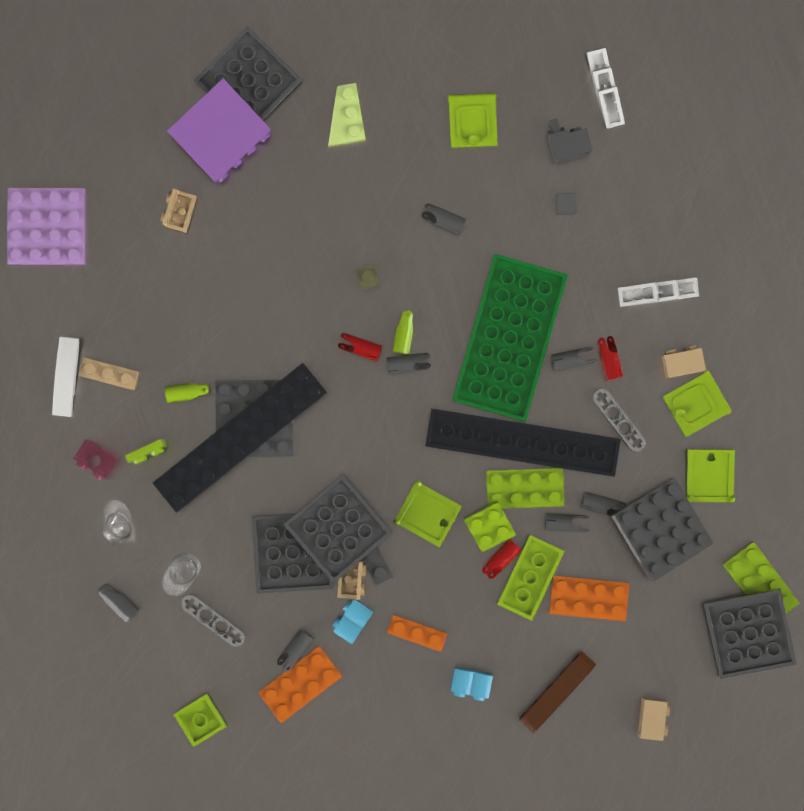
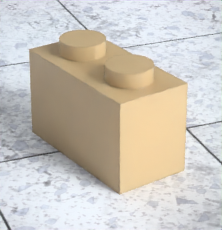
M696 345L685 347L684 352H677V349L666 351V355L661 356L666 379L706 371L702 348L696 349Z
M642 697L638 730L640 738L663 741L664 736H667L668 724H665L666 717H669L670 705H667L668 702L666 700Z

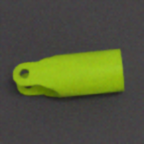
M409 310L402 313L401 320L396 327L392 352L409 355L413 334V313Z
M183 383L165 386L167 403L192 400L199 395L207 394L209 391L207 384Z

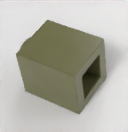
M375 265L356 269L361 290L380 285Z

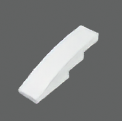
M603 47L586 52L606 129L625 124L606 48Z
M695 277L618 288L620 307L699 297L698 281Z
M61 335L59 337L52 415L66 417L73 415V398L75 395L76 375L78 374V337Z

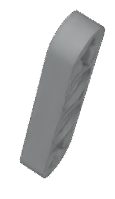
M605 389L596 390L592 396L593 402L628 448L635 452L643 450L646 444L644 437L611 394ZM605 393L606 396L604 399L606 400V402L609 403V401L611 400L613 404H610L605 409H603L602 406H604L605 404L603 401H597V394ZM609 408H617L618 416L616 418L609 417ZM626 422L630 425L628 433L620 431L621 423ZM633 431H635L636 434L632 436L636 440H641V442L639 443V448L637 446H632L634 442L631 438H629L628 440L625 438L626 436L631 435Z
M193 594L183 598L182 608L233 647H239L244 643V632ZM186 599H194V605H196L197 607H199L200 604L203 605V607H201L198 610L197 615L194 613V611L196 610L194 607H187L188 603L186 602ZM207 609L211 612L209 620L201 618L202 610ZM218 621L226 623L225 631L220 632L216 629ZM230 627L233 628L231 633L234 635L239 633L241 635V642L236 641L234 643L232 641L233 637L230 634L228 637L224 636Z

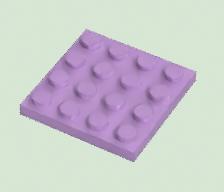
M8 188L7 264L85 265V188Z

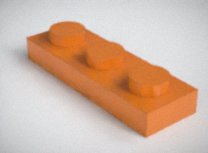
M394 614L387 630L388 634L440 652L447 637L446 632Z

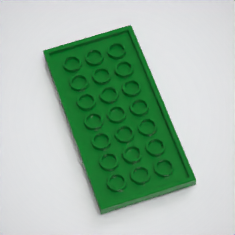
M494 254L452 401L526 422L568 274Z

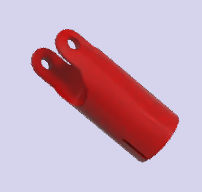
M347 333L340 335L342 339L349 341L352 345L339 343V349L376 362L378 361L382 345Z
M608 336L607 344L603 337L599 338L598 344L607 381L624 377L614 338Z
M509 539L490 558L488 563L482 568V572L487 574L490 579L495 578L522 550Z

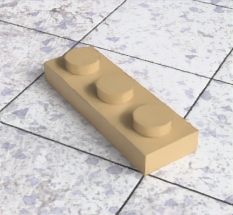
M83 357L78 376L135 391L140 372Z

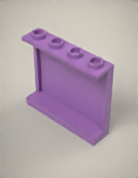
M223 78L167 132L214 182L217 180L222 182L228 176L227 171L231 167L233 169L237 168L242 163L241 158L245 154L249 156L256 150L254 145L257 142L263 143L270 136L268 132L271 129Z

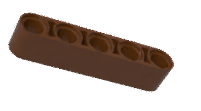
M583 651L579 652L521 715L519 721L530 732L535 733L596 666V663Z

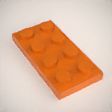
M553 575L549 614L626 621L630 583Z
M319 645L295 663L290 671L282 673L261 689L258 694L280 723H282L339 680L342 674Z

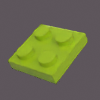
M159 439L125 455L128 463L140 464L148 460L146 457L148 455L157 456L165 452L164 448L168 447L165 439Z
M499 501L464 517V521L481 552L516 536Z
M207 693L173 714L193 747L227 727Z

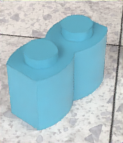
M356 599L353 602L350 600L343 608L345 614L342 618L338 616L332 625L335 627L333 632L353 644L374 612Z
M455 667L451 691L458 697L472 695L473 699L484 701V698L489 699L493 674Z

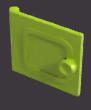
M496 93L448 95L451 148L498 146Z
M709 370L704 371L700 376L663 396L685 437L732 412Z
M687 449L686 497L689 502H735V449Z
M416 480L393 522L395 525L404 527L440 548L462 506Z

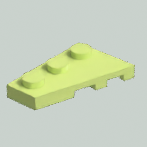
M356 83L337 86L328 147L365 141Z

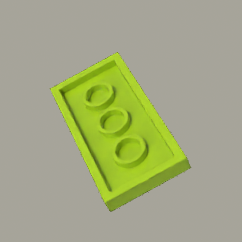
M563 468L486 471L487 506L496 501H499L502 509L565 506Z
M529 534L497 605L532 621L565 551Z
M754 541L722 564L745 595L780 588L786 613L800 604Z

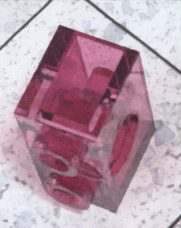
M85 439L73 458L77 461V466L84 470L90 469L93 471L92 475L101 481L103 478L105 480L109 479L120 462L119 458L89 439ZM95 455L101 460L97 467L92 464V458Z

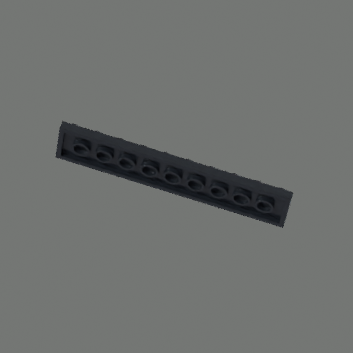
M300 364L152 482L172 509L176 513L179 512L327 392L305 364Z
M431 408L425 446L615 477L621 439Z

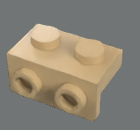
M173 188L172 192L168 193L166 203L169 204L167 210H163L161 216L162 225L166 228L187 233L197 196Z
M360 560L338 579L337 598L360 600V596H364L365 584H361L362 576H366V565H362L363 560Z

